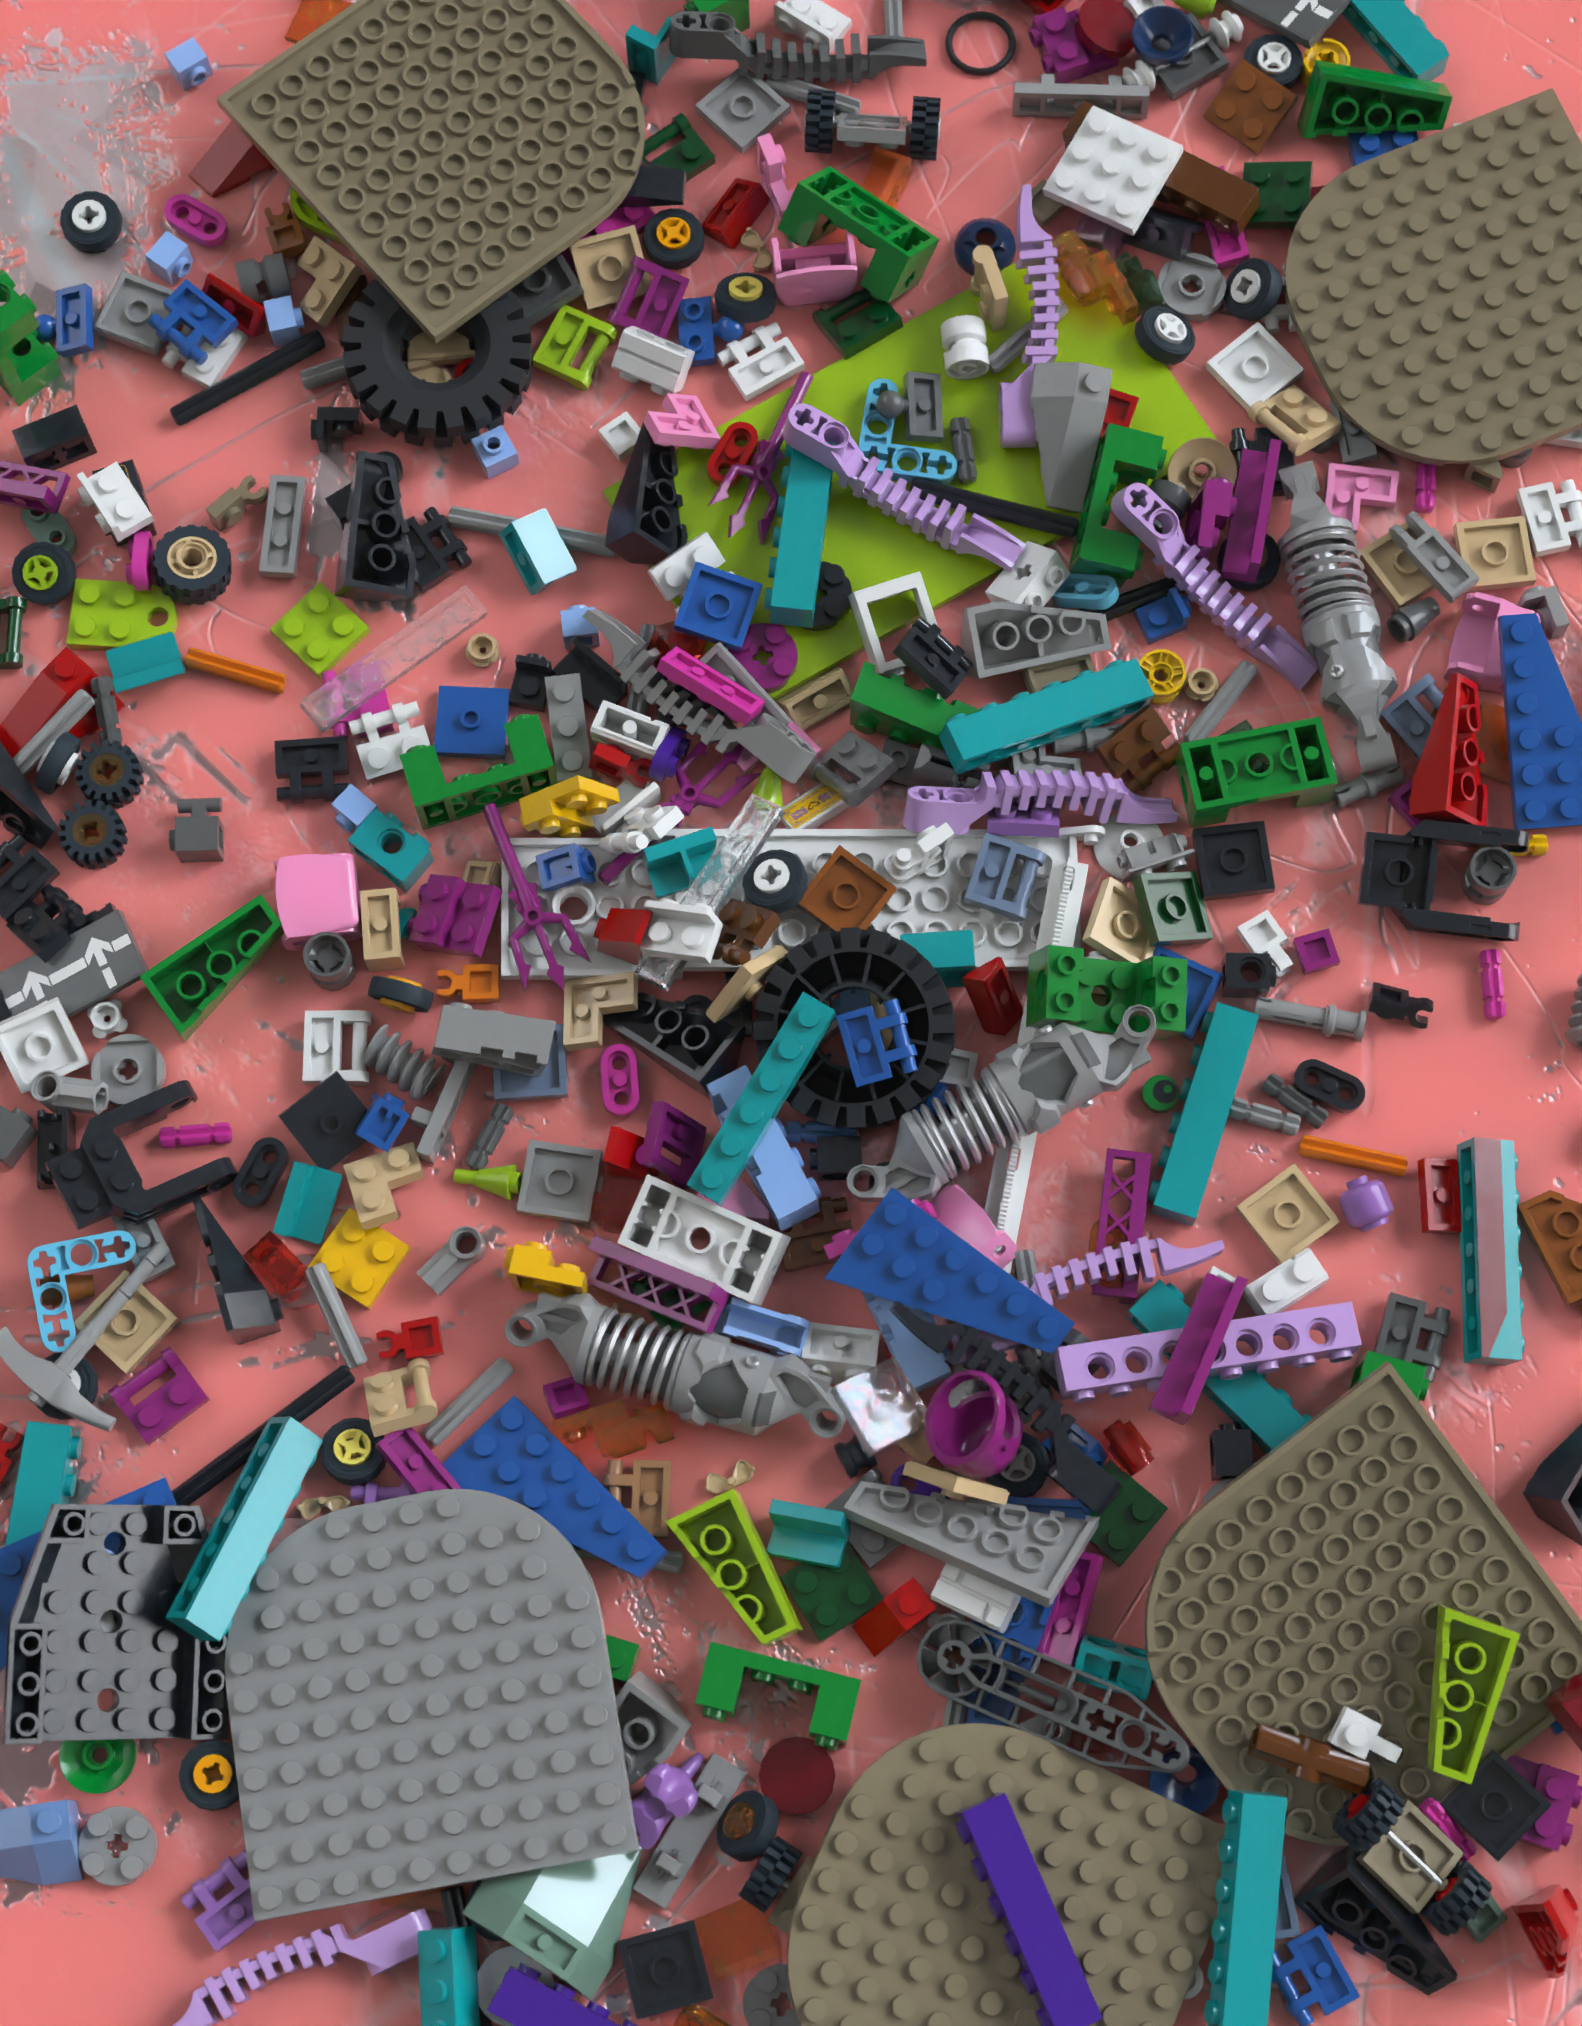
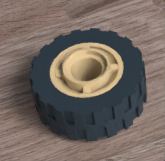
M179 526L175 530L165 533L164 537L157 542L156 550L153 552L154 576L158 587H161L164 595L170 596L177 603L178 601L183 602L184 605H202L204 602L215 600L218 595H222L226 591V586L230 584L232 574L230 548H227V542L219 536V533L214 530L211 531L205 526ZM191 563L198 564L197 566H193V567L187 566L188 564H191Z

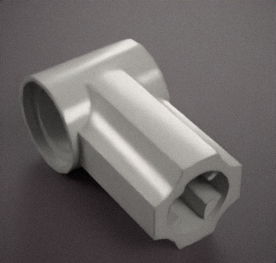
M51 1070L38 1073L30 1085L31 1095L54 1113H57V1108L68 1107L73 1112L100 1115L103 1110L107 1109L110 1099L108 1085L103 1081L59 1076Z
M459 1227L452 1232L449 1241L416 1273L441 1296L472 1264L482 1260L486 1253V1242L473 1227ZM464 1238H476L477 1244L474 1251L468 1254L459 1252V1244Z

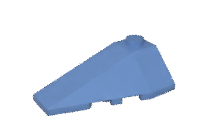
M67 1799L0 1810V1877L45 1886L84 1880L82 1863L78 1853L80 1838L78 1802Z

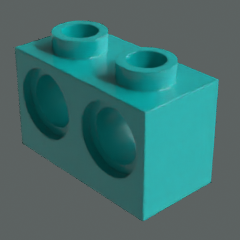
M1085 1633L1080 1645L1075 1668L1129 1691L1140 1700L1147 1701L1153 1678L1149 1669L1146 1650ZM1078 1675L1076 1680L1077 1682H1081L1105 1690L1109 1689L1080 1675Z

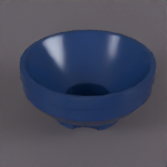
M1156 6L1145 10L1137 17L1132 28V42L1137 54L1145 61L1155 65H1170L1180 61L1190 50L1194 37L1193 26L1189 18L1182 11L1170 6ZM1156 39H1165L1170 43L1171 47L1168 51L1158 52L1153 49L1151 44Z
M992 218L974 219L966 223L958 232L954 242V255L958 265L966 273L974 275L975 265L972 262V253L980 245L976 241V236L981 232H990L996 238L995 243L989 247L994 253L1000 271L1013 263L1016 252L1015 239L1011 230L999 220Z
M1176 1747L1162 1752L1165 1757L1164 1763L1169 1764L1171 1759L1178 1760L1181 1755L1176 1751ZM1189 1747L1190 1759L1188 1764L1197 1773L1192 1781H1180L1175 1777L1174 1773L1150 1772L1148 1786L1150 1791L1200 1814L1211 1807L1216 1800L1219 1792V1779L1201 1754L1195 1748Z

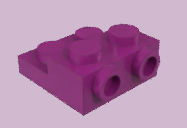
M1061 7L1033 17L1032 28L1029 29V38L1032 46L1039 48L1042 54L1041 63L1045 74H1054L1055 83L1066 84L1118 66L1119 58L1109 59L1107 58L1108 55L1101 52L1097 55L1080 41L1075 31V23L1077 21L1075 16L1079 9L1066 12L1065 8Z
M1225 478L1206 479L1193 496L1192 503L1188 509L1184 541L1189 546L1195 544L1200 549L1199 553L1194 557L1196 560L1203 557L1207 558L1209 550L1216 547L1219 530H1223L1228 518H1233L1235 514L1237 498L1232 497L1234 484H1230V481Z
M430 874L428 883L423 884L419 889L418 896L421 904L417 916L412 917L408 922L409 941L428 952L481 958L503 891L495 885L466 883L460 877Z
M1515 1755L1510 1756L1505 1761L1552 1805L1519 1841L1550 1852L1559 1851L1560 1845L1565 1847L1568 1845L1572 1835L1573 1824L1567 1822L1571 1807L1577 1809L1582 1799V1786L1577 1785L1579 1775L1544 1763L1538 1764Z

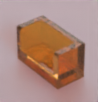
M875 146L872 152V165L862 188L897 210L912 176L913 159Z

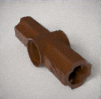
M1261 1723L1257 1724L1249 1739L1247 1754L1250 1757L1286 1769V1772L1298 1778L1319 1784L1321 1781L1358 1795L1366 1786L1370 1763L1332 1749L1331 1745L1303 1734L1295 1736Z

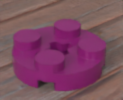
M756 623L749 625L741 651L737 652L728 648V651L767 693H773L782 689L793 676L798 666L796 644L785 628L779 624ZM760 651H765L766 654H771L772 656L768 658V664L761 666L760 661H753L752 658L757 656Z

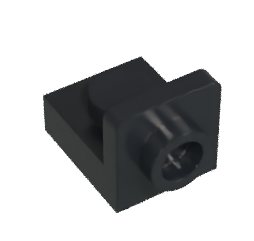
M317 407V419L311 420V439L317 441L320 452H327L328 434L341 438L352 437L353 434H363V419L359 407Z
M539 654L516 655V672L508 700L509 705L544 713L547 701L544 677L553 676L551 662Z

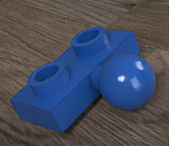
M86 283L56 290V318L47 314L36 317L39 327L36 329L39 335L36 339L42 342H49L56 337L57 353L63 358L94 351L93 289Z
M711 296L682 299L678 308L679 345L695 352L690 367L716 364L715 337L719 336L724 341L732 342L738 340L744 332L743 323H739L729 317L723 316L718 323H714Z

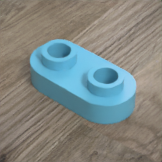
M1070 573L1068 578L1054 593L1052 599L1055 605L1062 608L1105 610L1118 600L1119 591L1116 581L1111 576Z

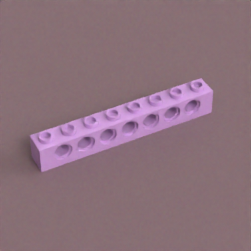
M1352 1301L1231 1320L1208 1377L1220 1375L1221 1380H1230L1241 1377L1243 1375L1242 1371L1256 1369L1257 1374H1267L1278 1371L1280 1365L1293 1364L1294 1368H1305L1316 1364L1315 1360L1329 1358L1331 1363L1351 1359L1352 1354L1362 1345ZM1183 1328L1058 1347L1053 1355L1061 1400L1072 1398L1073 1403H1084L1094 1400L1095 1395L1109 1393L1110 1397H1122L1131 1394L1132 1389L1146 1387L1148 1392L1156 1391L1167 1366L1163 1361L1162 1354L1173 1352ZM1309 1330L1320 1331L1325 1337V1344L1313 1342L1310 1338ZM1279 1335L1284 1337L1288 1341L1289 1349L1281 1350L1277 1348L1273 1343V1336ZM1244 1341L1248 1343L1252 1348L1253 1355H1242L1236 1348V1342ZM1129 1358L1137 1359L1143 1366V1372H1131L1126 1367L1125 1360ZM1091 1364L1102 1366L1106 1371V1378H1094L1089 1373L1088 1366Z

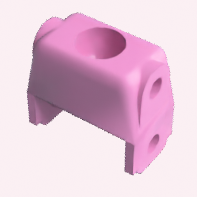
M847 230L846 243L779 250L778 239L771 238L776 298L780 299L783 305L796 306L842 301L855 290L857 283L855 244L853 234Z
M1475 592V594L1468 593L1461 607L1464 614L1457 625L1451 642L1448 667L1445 671L1444 679L1449 682L1451 674L1459 673L1477 683L1478 690L1503 694L1497 617L1536 612L1519 607L1495 596Z
M302 854L279 857L278 860L274 861L276 870V902L279 918L285 932L281 938L286 950H304L305 944L309 939L321 932L336 933L344 938L346 942L362 937L359 881L355 867V858L352 854Z
M948 1184L929 1202L933 1205L938 1216L936 1220L1002 1269L1016 1257L1014 1253L1017 1250V1245L1003 1230H996L985 1211L959 1185L951 1186ZM1002 1245L1000 1251L993 1254L994 1250Z

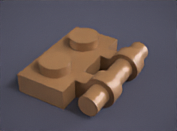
M608 1460L607 1474L603 1475V1486L620 1503L622 1488H632L631 1509H625L654 1538H669V1526L665 1521L669 1520L672 1462L634 1460L633 1475L622 1474L623 1460Z

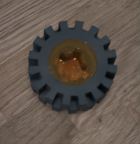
M101 740L102 746L98 747L95 742L90 745L92 748L91 752L88 753L85 749L82 751L83 760L77 759L76 766L78 771H75V777L78 780L77 784L88 800H92L94 804H97V800L103 801L106 806L115 804L117 808L124 807L122 801L127 800L130 804L134 801L132 794L139 795L141 792L139 784H144L143 768L135 753L126 744L123 747L120 741L114 740L113 745H110L108 740Z
M85 800L86 806L83 807L78 802L73 805L76 809L74 812L68 809L64 813L67 818L66 821L60 819L59 826L62 829L58 831V837L61 840L60 844L72 861L74 860L78 866L83 868L85 864L88 869L95 870V865H99L101 869L106 868V861L110 860L112 864L117 861L115 855L117 853L122 855L125 851L122 845L127 844L128 841L125 835L127 833L126 827L114 808L110 805L106 806L103 801L97 800V804H94L92 800Z

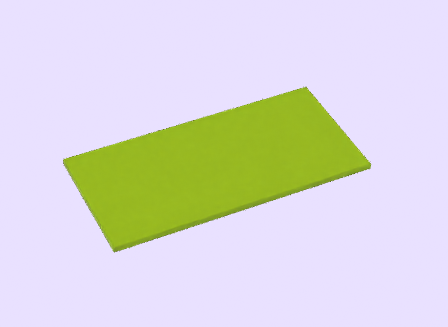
M1071 231L1052 242L1053 248L1057 247L1058 254L1055 264H1058L1059 269L1056 280H1059V291L1056 297L1059 296V299L1068 307V313L1059 320L1056 328L1058 329V340L1055 345L1057 346L1055 362H1081L1113 369L1110 388L1139 397V403L1130 428L1164 437L1162 449L1167 450L1166 459L1162 470H1158L1155 479L1166 480L1168 479L1169 461L1178 447L1194 438L1207 437L1216 439V437L1167 366L1151 358L1139 346L1135 337V320L1074 232ZM1016 262L1000 271L1009 296L1005 329L991 332L988 320L984 321L986 333L985 346L988 349V356L1034 317L1031 316V307L1035 305V300H1029V291L1033 287L1032 284L1024 285V276L1028 271L1027 269L1017 270ZM970 288L908 321L899 330L849 359L841 358L812 374L813 380L802 404L811 405L843 423L848 428L857 446H859L867 391L873 381L884 378L891 380L896 384L898 393L904 399L903 377L907 371L940 374L943 439L941 442L906 441L905 413H901L895 418L892 444L942 450L954 456L950 421L956 417H966L969 420V433L972 439L977 479L974 483L961 484L956 475L955 480L948 486L1080 519V514L1046 507L1040 471L1042 462L1038 442L1036 448H1001L999 385L1001 382H1014L1029 367V364H1022V355L1025 354V351L996 374L988 370L987 373L980 377L960 380L950 378L945 373L943 353L946 350L942 347L940 326L946 320L956 316L972 315L981 318L978 309V301H981L980 297L974 295ZM795 384L716 427L715 429L720 438L731 424L746 422L756 429L758 441H768ZM873 421L868 426L869 431L875 435L885 433L888 428L882 421ZM743 440L735 443L738 447H744L747 444ZM785 440L783 441L780 447V450L783 452L784 455L786 451ZM684 446L675 450L678 475L674 477L676 494L682 495L683 506L679 508L681 524L686 525L687 543L702 532H708L726 561L717 569L726 572L731 570L737 576L763 584L750 625L756 623L773 624L770 623V610L764 609L766 588H773L774 579L768 578L770 557H777L778 548H773L775 526L781 527L782 518L777 517V508L764 543L761 545L757 521L764 518L771 498L762 486L759 485L744 516L746 525L728 538L729 516L737 513L751 483L749 477L742 476L736 485L729 487L727 490L728 498L708 506L719 488L710 481L707 469L708 461L715 449H692ZM871 453L867 459L870 460L872 456L877 458V454ZM888 455L887 468H892L893 455ZM784 457L776 464L778 468L772 472V477L770 478L779 496H786L787 488L781 487L783 466L790 467V457ZM903 457L897 462V465L901 470L911 471L917 466V463L911 457ZM753 458L748 466H753ZM923 460L922 473H926L927 460ZM939 463L937 474H944L946 464ZM722 469L719 473L726 475L729 469ZM833 471L821 561L837 564L843 568L846 577L851 583L852 593L920 571L932 609L935 611L1003 571L1004 568L984 557L969 553L957 554L951 548L947 551L940 547V542L934 540L932 543L925 539V534L912 532L911 526L905 523L903 526L897 523L896 517L892 515L888 517L882 514V509L878 506H875V508L867 504V499L862 496L860 499L853 496V490L849 484L845 489L838 485L840 477ZM1148 479L1146 486L1149 487L1153 479ZM622 480L603 490V495L611 508L615 502ZM907 482L905 490H907L908 492L911 485L910 482ZM1117 482L1114 492L1110 493L1105 505L1111 506L1113 496L1129 485ZM934 504V507L938 509L940 505ZM950 508L949 515L952 516L956 509ZM966 512L963 523L970 526L973 513ZM981 516L1012 534L1023 543L1030 541L1048 547L1064 538V536ZM817 589L816 603L821 602V597L827 596L820 589ZM913 591L867 605L879 642L912 624L920 617ZM677 595L671 599V602L677 608L681 605L682 600ZM850 608L846 616L844 615L838 621L837 625L823 631H811L800 626L782 625L796 644L798 666L793 676L782 689L768 693V695L776 701L865 650L852 608ZM694 637L704 654L715 645L714 643ZM760 651L752 659L753 661H760L761 666L768 664V658L772 656L771 654H766L765 651Z

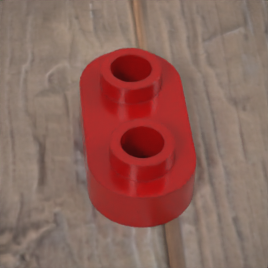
M735 422L725 430L707 465L708 477L714 485L719 487L726 476L719 473L720 470L730 469L733 464L749 465L758 448V433L751 424ZM739 440L747 442L744 447L735 445ZM737 474L729 487L736 485L743 475Z

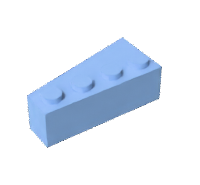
M746 1065L707 1084L713 1112L721 1126L752 1077ZM777 1116L745 1169L782 1232L820 1212L818 1198L822 1197V1194L813 1177L806 1178L801 1169L805 1166L796 1147L790 1148L785 1139L788 1136Z
M861 1291L910 1395L930 1388L951 1376V1366L944 1362L950 1354L947 1346L942 1353L937 1354L914 1336L890 1311V1308L895 1303L894 1301ZM904 1305L923 1321L937 1325L932 1314Z

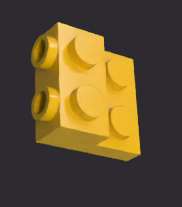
M576 775L520 798V820L527 831L530 832L536 829L548 838L554 836L578 838L581 836V832L593 828L591 815L603 814L608 810L607 807L620 803L618 789Z
M526 1241L525 1246L515 1244L514 1247H508L504 1268L507 1269V1277H510L515 1290L535 1294L545 1292L559 1297L589 1293L586 1274L580 1272V1267L568 1263H559L558 1267H556L552 1251L547 1250L546 1245Z

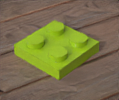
M321 582L270 628L271 634L319 679L322 678L321 674L323 672L330 671L370 633L369 627Z

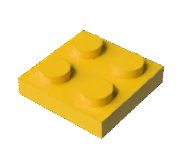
M349 1207L307 1269L318 1263H324L335 1288L370 1310L411 1251V1247L379 1226L364 1231L358 1213Z

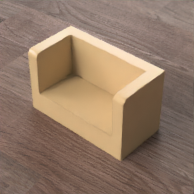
M385 888L360 891L364 961L369 972L405 969V961L401 952L399 922L401 900L397 889Z

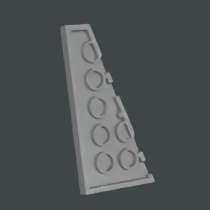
M865 1481L859 1483L843 1507V1512L847 1519L1047 1608L1053 1603L1099 1524V1517L1086 1515L1085 1520L1065 1517V1512L1051 1510L1050 1514L1028 1511L1022 1505L1009 1503L1002 1505L966 1497V1501L945 1499V1495L937 1492H931V1496L909 1493L904 1487Z

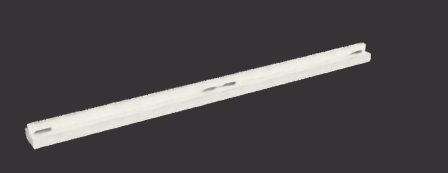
M1068 857V861L1053 858L1035 951L1047 945L1073 947L1089 867L1088 864L1075 862V858ZM1065 871L1063 887L1060 889L1063 872ZM1074 873L1072 888H1071V891H1070V884H1071L1072 874ZM1027 995L1017 1041L1019 1046L1039 1036L1038 1031L1041 1029L1026 1027ZM1036 1131L1030 1135L1027 1133L1026 1137L1017 1133V1142L1010 1141L1005 1136V1149L996 1148L984 1210L996 1230H1003L1015 1244L1037 1137ZM1010 1148H1011V1155H1010L1009 1165H1008V1168H1006L1007 1160H1008V1155H1009V1150H1010ZM1019 1150H1021L1017 1170H1015ZM1002 1245L998 1246L994 1250L993 1254L999 1252ZM1012 1261L1003 1268L1009 1274L1011 1272ZM983 1358L980 1363L986 1361L987 1359ZM958 1362L957 1366H954L952 1375L967 1371L963 1367L964 1364L960 1365ZM973 1379L963 1381L952 1389L948 1397L951 1407H957L963 1399L978 1392Z

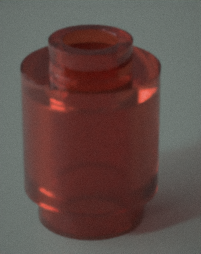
M1118 1419L1102 1432L1106 1438L1101 1444L1122 1472L1126 1470L1131 1477L1155 1460L1150 1452L1152 1450L1151 1446L1131 1420L1124 1424Z

